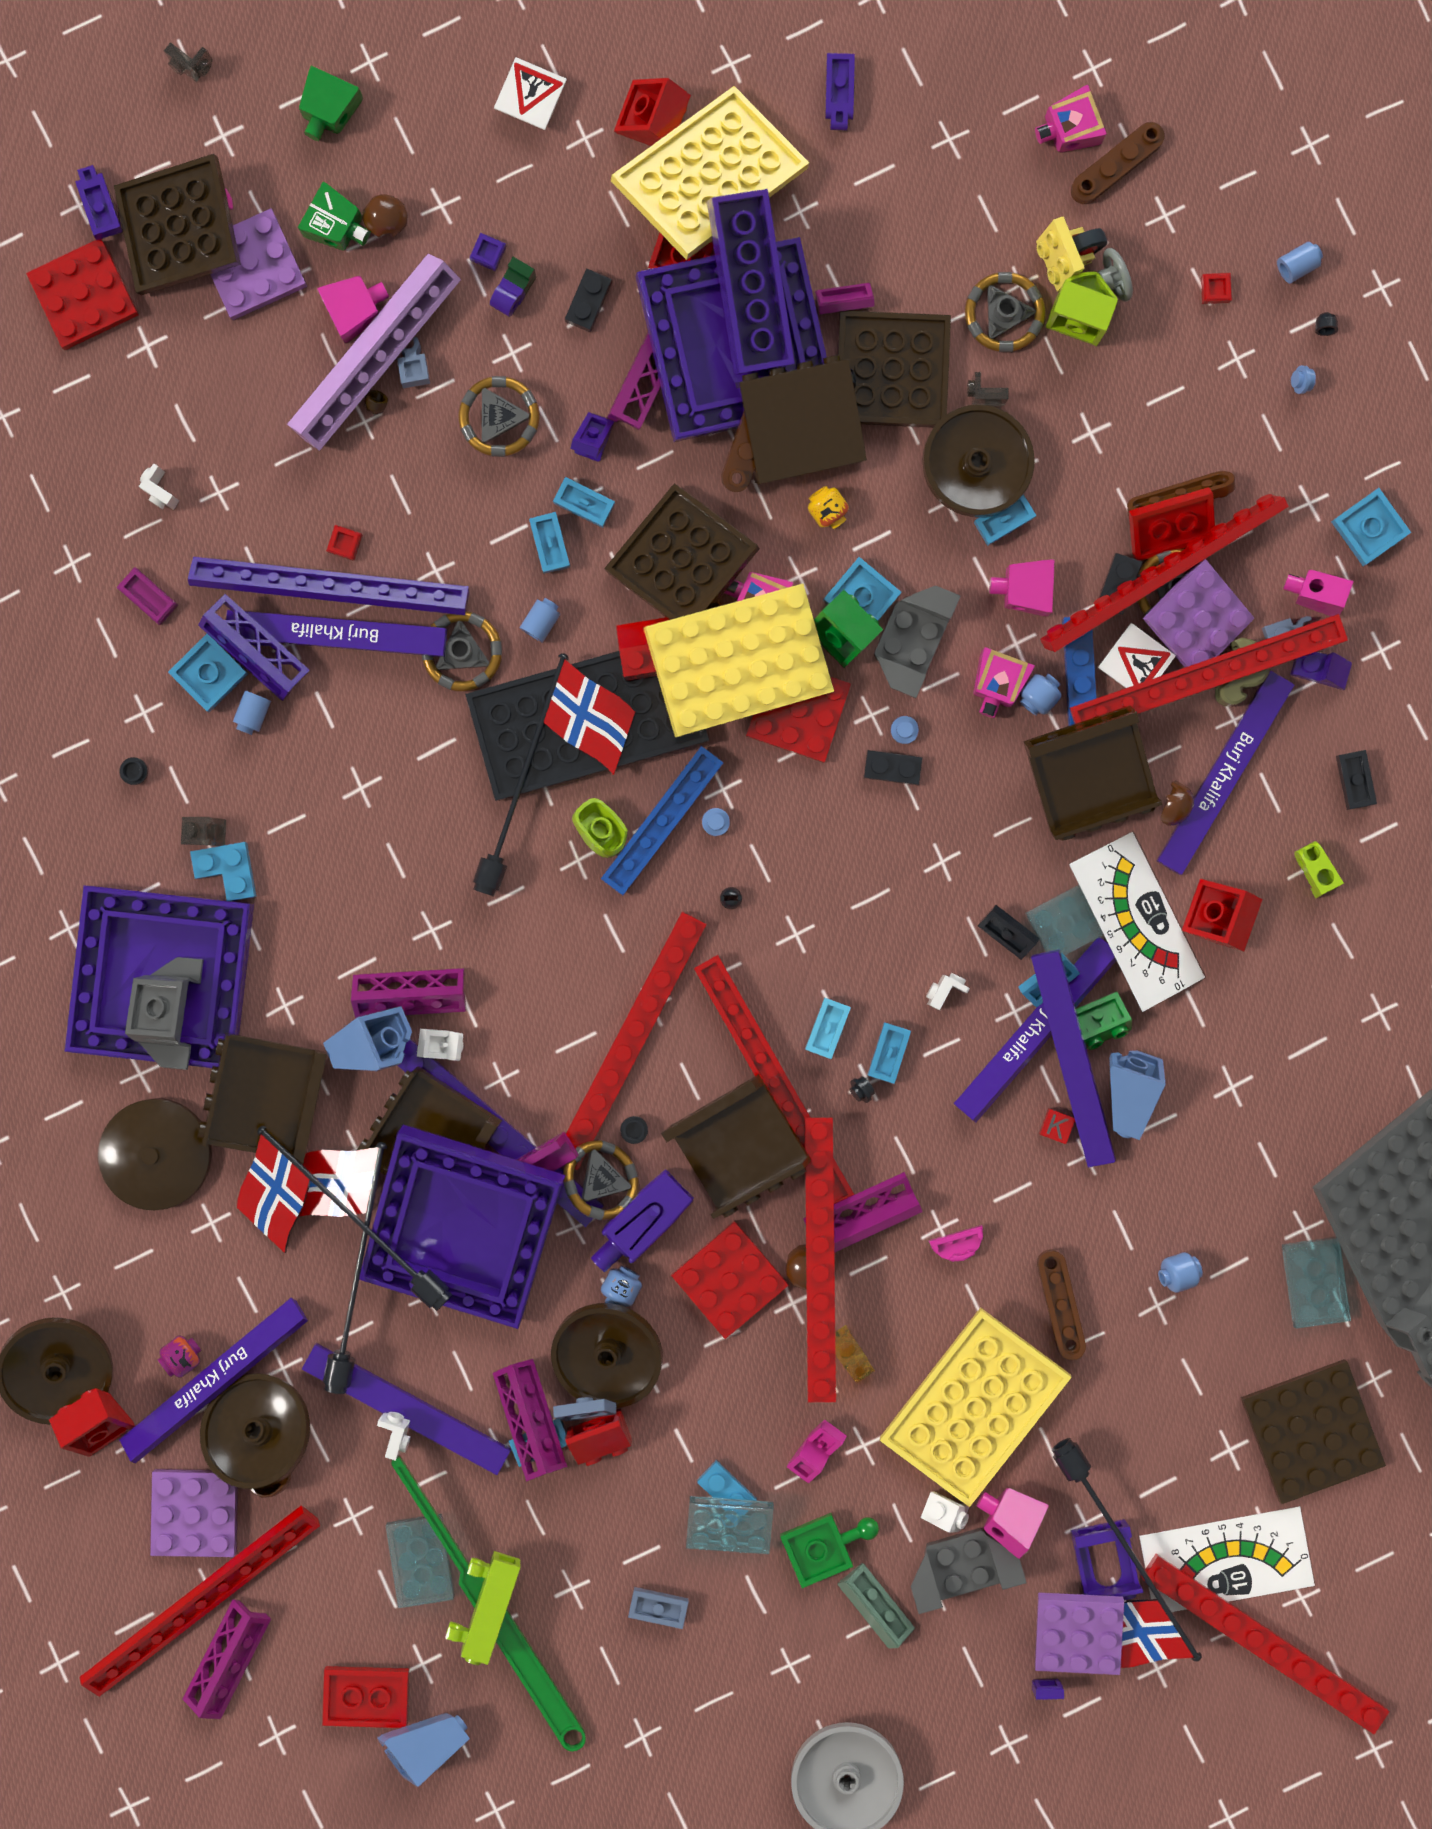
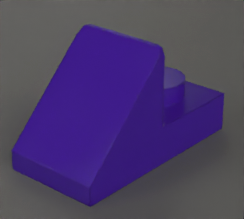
M588 412L572 439L570 449H573L578 455L599 462L614 421Z
M1314 652L1295 659L1290 675L1345 690L1352 663L1334 652L1328 655Z

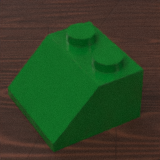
M845 590L836 596L814 619L820 644L843 668L883 630L879 626L877 619L868 614L859 605L858 600Z

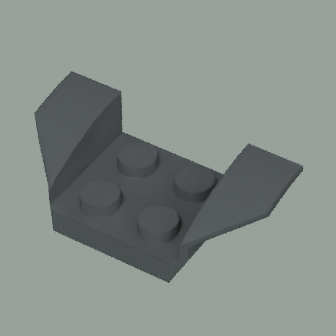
M933 586L896 603L874 653L892 689L914 698L917 697L943 633L961 597L960 595L941 587Z
M177 957L151 975L133 978L125 1034L134 1041L139 1042L162 1068L188 1070L191 1045L180 1042L188 983H201L203 959Z
M977 1528L927 1543L924 1558L914 1577L911 1589L918 1614L943 1608L941 1600L1000 1584L1002 1590L1027 1582L1020 1559L991 1538L981 1528Z

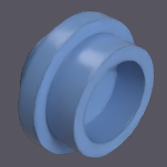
M1299 366L1291 376V385L1297 394L1309 392L1315 385V372L1313 369H1309L1308 366Z
M908 716L897 718L891 725L893 739L901 744L911 743L916 739L919 732L916 721Z
M710 809L702 818L704 830L712 836H720L729 828V816L722 809Z

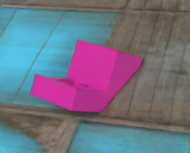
M824 1419L811 1431L789 1461L787 1468L809 1484L822 1472L829 1456L844 1443L847 1436Z

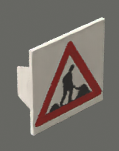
M516 57L494 109L545 130L567 79Z
M1130 623L1098 668L1123 687L1128 688L1161 676L1176 655Z

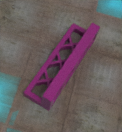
M648 332L607 418L616 423L618 420H621L638 430L641 428L661 386L659 377L656 381L654 374L658 373L657 369L652 370L649 361L653 351ZM645 366H646L648 372L642 374V372H643V370H644V368H645ZM650 376L653 385L652 391L640 395L637 386L638 380ZM633 391H635L636 397L630 399ZM648 397L644 406L642 399ZM638 401L641 409V414L637 421L623 414L626 405Z
M464 968L353 975L351 1003L355 1018L397 1007H402L405 1015L466 1012ZM458 978L457 986H444L442 984L447 979ZM421 980L430 982L425 988L414 986ZM392 982H400L402 984L398 989L390 990L386 987ZM371 983L374 985L369 991H359V984Z
M563 1131L516 1160L555 1171L577 1158L579 1154Z
M905 1172L834 1204V1253L923 1212ZM904 1184L905 1190L897 1194L890 1193L892 1188ZM872 1197L879 1198L875 1204L871 1206L865 1205L868 1199ZM853 1209L851 1215L845 1218L840 1217L842 1211Z
M529 1359L511 1364L494 1372V1380L526 1481L566 1468L567 1464L534 1360ZM505 1374H508L511 1383L510 1388L507 1387L504 1378ZM514 1403H516L518 1406V1415L515 1413ZM523 1430L527 1434V1442L524 1441L522 1435ZM531 1457L535 1460L538 1469L536 1472L533 1470Z
M232 1600L183 1697L184 1702L199 1718H222L271 1621V1618L266 1613L250 1612L240 1600ZM238 1612L242 1617L237 1627H235L234 1618ZM227 1636V1647L222 1653L221 1643L224 1637ZM214 1662V1673L209 1678V1667ZM199 1687H201L202 1696L198 1702L194 1697Z

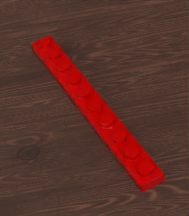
M1272 494L1262 496L1256 501L1257 504L1250 509L1246 508L1236 512L1233 515L1234 519L1212 527L1210 529L1211 533L1203 538L1198 537L1187 543V548L1167 555L1163 559L1164 562L1158 566L1146 568L1140 573L1141 576L1139 578L1122 583L1117 587L1118 591L1110 596L1105 595L1094 601V606L1087 610L1077 611L1071 615V620L1063 625L1058 624L1051 627L1047 631V635L1040 638L1044 648L1053 652L1060 650L1288 508L1285 497Z
M1337 614L1069 709L1074 724L1129 705L1135 709L1137 714L1346 642L1348 638L1341 618Z
M684 912L680 914L566 1132L574 1148L583 1143L594 1141L707 924ZM586 1154L576 1164V1170H579Z
M716 955L695 967L694 970L755 1076L760 1075L805 1149V1118L811 1117L721 959ZM833 1158L834 1204L853 1196L854 1193Z
M805 1118V1150L812 1160L805 1167L807 1171L805 1173L808 1402H836L833 1118Z
M302 1505L82 1674L80 1676L81 1686L99 1697L320 1527L318 1518Z
M1158 1554L1154 1555L1146 1567V1573L1159 1591L1375 1735L1390 1712L1386 1707Z

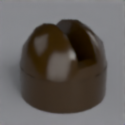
M370 390L366 394L364 406L368 412L372 411L374 415L381 414L387 406L388 397L380 391Z

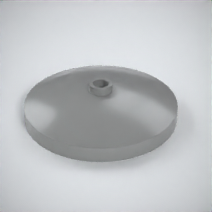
M849 1722L826 1726L812 1734L802 1744L795 1756L791 1771L793 1798L802 1817L814 1829H881L893 1817L902 1799L904 1780L899 1757L889 1741L879 1732L868 1726ZM846 1774L850 1775L848 1778H843Z

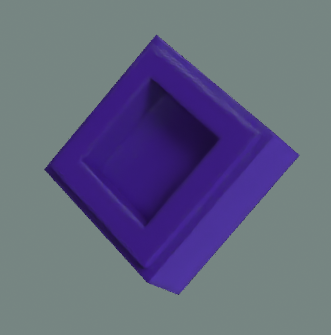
M480 233L470 255V261L496 272L507 247L506 243Z
M1059 1679L1032 1680V1691L1036 1700L1064 1699V1688Z

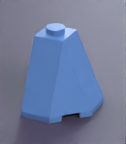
M397 1007L357 1017L323 1044L333 1068L378 1071L402 1063L404 1057L403 1050L406 1042L410 1040L412 1030L402 1007Z
M1137 1050L1129 1051L1128 1056H1122L1119 1052L1111 1053L1109 1061L1113 1131L1124 1138L1132 1137L1140 1140L1166 1085L1163 1059Z
M444 1713L384 1733L377 1739L382 1746L385 1745L387 1747L384 1752L402 1777L419 1787L470 1738L465 1733L467 1729L466 1724L458 1715L453 1717Z

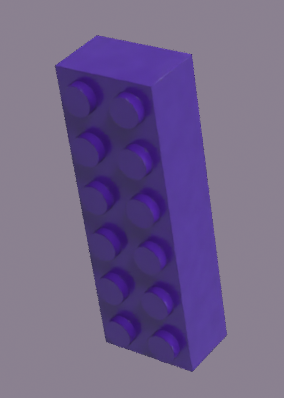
M768 188L710 198L707 201V208L734 375L795 364Z

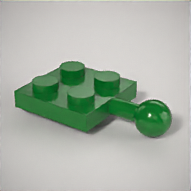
M828 1513L781 1533V1540L801 1588L852 1568L853 1563L845 1544L860 1538L864 1540L874 1539L879 1533V1525L873 1518L865 1517L858 1522L856 1528L840 1534L832 1513Z

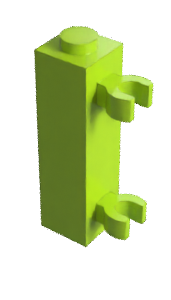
M496 1551L493 1552L490 1564L471 1557L467 1574L485 1579L469 1627L466 1628L458 1623L450 1622L446 1632V1639L454 1642H463L461 1657L465 1658L467 1662L474 1665H481V1663L488 1665L520 1571L521 1559Z

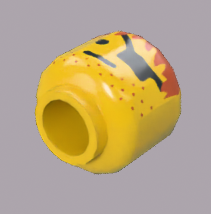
M824 486L809 497L811 502L808 504V510L820 527L831 526L832 529H835L846 521L844 515L848 512L849 506L837 488Z

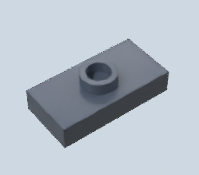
M578 1398L576 1403L553 1406L554 1418L563 1421H573L615 1415L616 1403L605 1399L593 1401V1398Z
M634 1587L628 1618L683 1629L689 1598Z

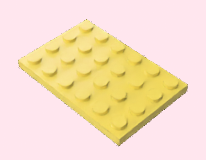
M733 86L612 174L611 182L687 260L713 240L707 208V201L710 198L767 188L770 198L806 171L809 162Z
M804 584L643 628L675 737L834 692Z
M980 1307L880 1436V1441L970 1507L1071 1379V1374Z

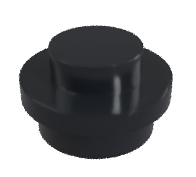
M131 757L122 762L119 772L125 783L139 785L146 780L148 767L143 760Z
M863 1076L858 1079H852L850 1081L852 1086L850 1092L853 1097L859 1102H870L875 1091L869 1081Z
M631 1116L626 1118L621 1124L620 1133L626 1142L638 1144L646 1138L648 1126L641 1117Z

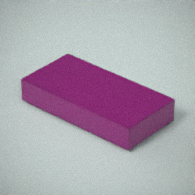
M870 283L815 291L819 314L875 307Z
M136 567L116 587L158 625H161L178 606L174 600Z

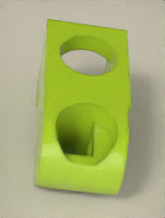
M1314 841L1294 852L1299 866L1304 871V875L1312 887L1311 891L1315 898L1344 884L1318 842Z

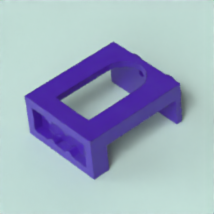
M1125 1519L1114 1521L1132 1549L1130 1526ZM1108 1523L1070 1530L1083 1595L1121 1596L1124 1600L1135 1598L1136 1594L1143 1593V1588L1138 1581L1136 1566ZM1115 1541L1121 1576L1115 1584L1104 1586L1099 1584L1094 1577L1088 1546Z

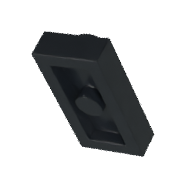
M586 268L566 314L565 322L591 333L612 284V279Z
M1114 553L1098 598L1105 595L1110 596L1118 591L1117 587L1124 582L1134 581L1137 578L1142 561ZM1125 609L1119 612L1118 614L1123 615Z
M867 750L863 778L918 786L923 757Z
M1366 750L1336 756L1346 809L1350 810L1377 804Z
M995 905L978 924L979 928L1020 960L1032 950L1040 939L998 905Z

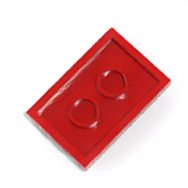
M1208 487L1130 510L1129 521L1133 558L1142 561L1169 550L1183 549L1187 547V543L1198 537L1203 538L1211 533L1210 529L1215 526L1214 499L1211 489Z
M326 1666L324 1669L322 1726L402 1728L407 1726L409 1668Z

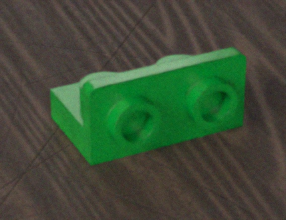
M1118 992L1076 1009L1086 1049H1097L1109 1039H1120L1126 1036L1132 1029V1019Z

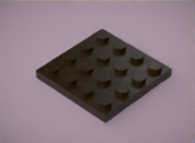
M215 154L114 185L137 294L142 296L241 265L219 158Z
M840 311L838 355H840V360L849 359L850 368L856 376L854 391L860 424L934 427L947 415L951 315Z
M674 483L604 569L659 613L672 620L711 609L760 548L756 543Z
M1345 1359L1240 1397L1278 1501L1281 1504L1386 1466L1349 1364Z

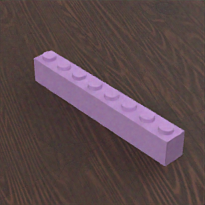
M427 254L287 425L307 443L320 451L461 279L443 260Z

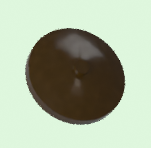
M979 404L964 406L945 415L929 434L922 458L924 477L933 495L948 509L969 517L993 516L1014 505L1028 488L1033 476L1035 463L1030 437L1018 420L999 408Z
M146 1099L130 1104L120 1110L105 1127L98 1148L100 1171L109 1189L126 1204L143 1210H164L189 1199L204 1183L211 1165V1145L202 1146V1138H197L201 1120L184 1105L167 1099Z
M596 1303L575 1310L563 1320L552 1342L551 1362L554 1373L561 1385L576 1399L585 1397L593 1398V1401L605 1399L616 1403V1408H623L642 1400L654 1388L662 1369L663 1351L657 1333L641 1315L621 1305Z
M45 1318L31 1322L12 1334L0 1352L1 1397L15 1413L36 1423L51 1425L49 1419L58 1414L57 1412L60 1408L73 1404L81 1398L83 1393L91 1389L97 1388L108 1393L111 1385L113 1361L107 1344L96 1331L76 1320Z
M248 1374L237 1379L207 1405L200 1426V1445L208 1467L225 1483L244 1489L266 1488L286 1478L302 1460L310 1437L309 1413L301 1395L286 1381L266 1374Z

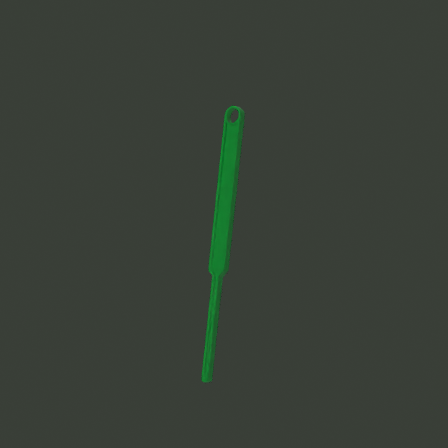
M398 1456L396 1460L391 1462L394 1470L460 1571L459 1585L475 1609L485 1578L467 1574L469 1562L402 1457ZM506 1609L496 1643L561 1745L568 1751L580 1750L585 1744V1730L515 1620ZM570 1730H577L581 1733L582 1739L579 1743L570 1745L564 1740V1735Z

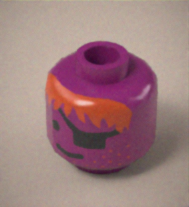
M179 1335L160 1349L161 1357L157 1360L170 1377L175 1375L178 1378H182L200 1364L198 1353L202 1350L192 1337L186 1340L185 1337Z

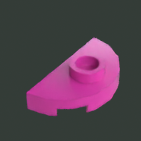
M982 1225L928 1241L933 1251L941 1258L952 1262L964 1261L972 1257L980 1247L983 1240Z

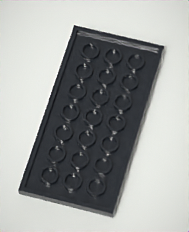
M620 651L571 664L589 680L619 696L635 711L617 767L709 742L706 729L675 737L658 677L652 676L625 681ZM556 669L465 694L495 801L514 796ZM544 723L520 795L609 769L597 759L567 743Z

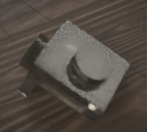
M171 42L164 50L169 59L168 65L179 75H182L184 72L195 82L201 76H205L211 68L213 59L204 47L197 52L193 59Z
M975 372L972 380L967 382V397H972V405H988L1000 409L1001 406L1006 405L1009 399V388H981V372Z
M182 817V845H225V819Z

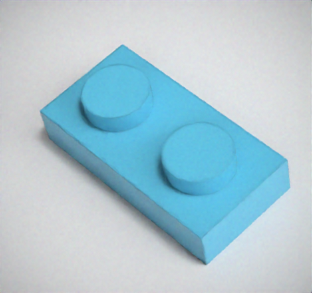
M824 997L805 1050L832 1059L851 1007Z

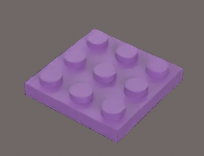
M272 208L233 225L241 265L210 274L232 321L307 287Z
M1204 559L1194 565L1143 619L1167 648L1176 655L1175 657L1184 667H1188L1219 656L1250 624L1254 617L1209 562Z
M155 1469L152 1472L150 1556L235 1557L237 1553L238 1487L225 1483L211 1470Z
M1038 1593L1035 1671L1120 1675L1124 1615L1123 1597Z

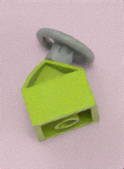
M1107 248L1104 251V269L1098 272L1080 273L1064 281L1056 296L1045 328L1094 346L1099 344L1108 329L1118 298L1127 302L1133 295L1129 271L1124 260L1115 249Z

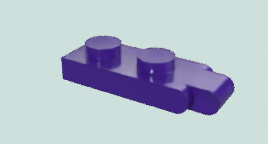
M827 53L825 119H831V130H847L848 119L853 120L855 54Z
M94 165L78 169L80 180L75 181L96 241L123 232L103 174H97Z

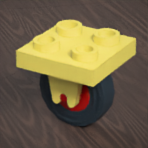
M1064 217L1054 219L1036 241L1038 255L1044 259L1048 269V279L1051 284H1054L1056 291H1060L1066 279L1080 274L1085 269L1084 266L1090 264L1091 260L1095 259L1094 254L1107 245L1106 235L1101 228L1085 232L1083 227L1069 231Z

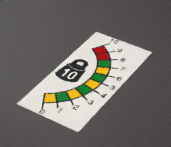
M1133 832L1069 864L1142 1012L1205 978Z
M1300 1506L1139 1536L1145 1569L1154 1555L1158 1554L1228 1602L1315 1586ZM1149 1588L1151 1599H1156ZM1158 1590L1171 1612L1186 1610L1185 1607Z

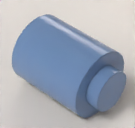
M1306 242L1278 258L1277 267L1283 279L1287 283H1292L1320 267L1323 254L1317 244L1313 245L1311 242Z
M544 598L543 601L537 599L519 628L543 643L560 616V613L557 612L559 606L547 598Z
M244 691L233 722L238 724L236 729L252 735L254 730L259 732L271 701Z

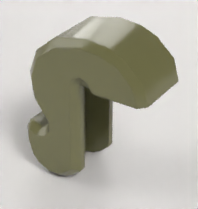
M1240 638L1231 642L1229 646L1234 651L1257 642L1252 639ZM1269 669L1216 687L1215 698L1217 702L1225 707L1241 703L1247 697V694L1243 693L1242 689H1251L1264 682L1269 674Z

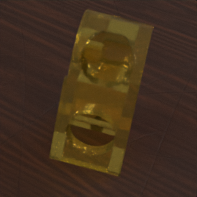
M847 1325L835 1332L836 1357L853 1380L859 1383L872 1374L875 1369Z

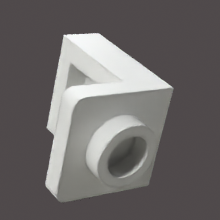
M153 464L151 468H147L143 472L139 487L151 495L148 500L163 509L166 505L174 510L179 500L157 485L165 471L156 464Z
M953 973L949 977L942 975L938 984L933 983L926 995L930 999L927 1004L940 1010L952 986L964 993H968L970 988L964 985L965 979Z
M420 1029L418 1057L460 1061L463 1050L462 1033L447 1030Z
M397 1412L383 1413L377 1423V1426L392 1431L385 1455L386 1458L396 1460L401 1452L405 1453L410 1442V1436H407L410 1420L404 1419V1416Z
M934 1491L930 1492L921 1518L949 1533L959 1532L968 1522L969 1515L967 1512L969 1507L964 1503L958 1504Z

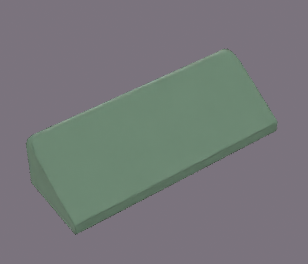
M861 1563L838 1583L840 1589L888 1648H898L914 1631L915 1627L864 1563Z

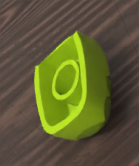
M591 798L574 812L572 821L588 847L603 858H612L624 848L628 830L617 814L604 802Z

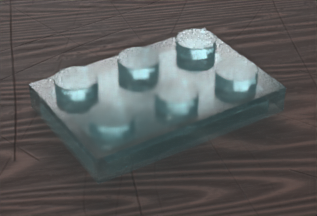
M1079 884L1025 912L1037 937L1040 938L1039 941L1045 952L1060 949V953L1066 955L1104 935Z
M1337 1237L1282 1244L1293 1327L1297 1329L1351 1321L1341 1245Z
M690 1496L686 1548L769 1554L774 1502Z
M438 1514L443 1522L442 1514ZM425 1516L387 1522L385 1526L398 1608L454 1600L455 1595L448 1552Z

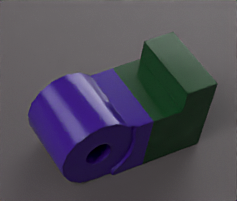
M513 256L504 277L491 297L490 306L509 317L512 316L537 278L535 269Z

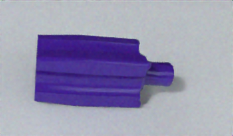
M665 1169L646 1185L614 1219H611L604 1226L602 1234L609 1240L591 1257L592 1261L603 1272H606L623 1255L629 1258L630 1263H634L671 1227L693 1202L694 1197Z

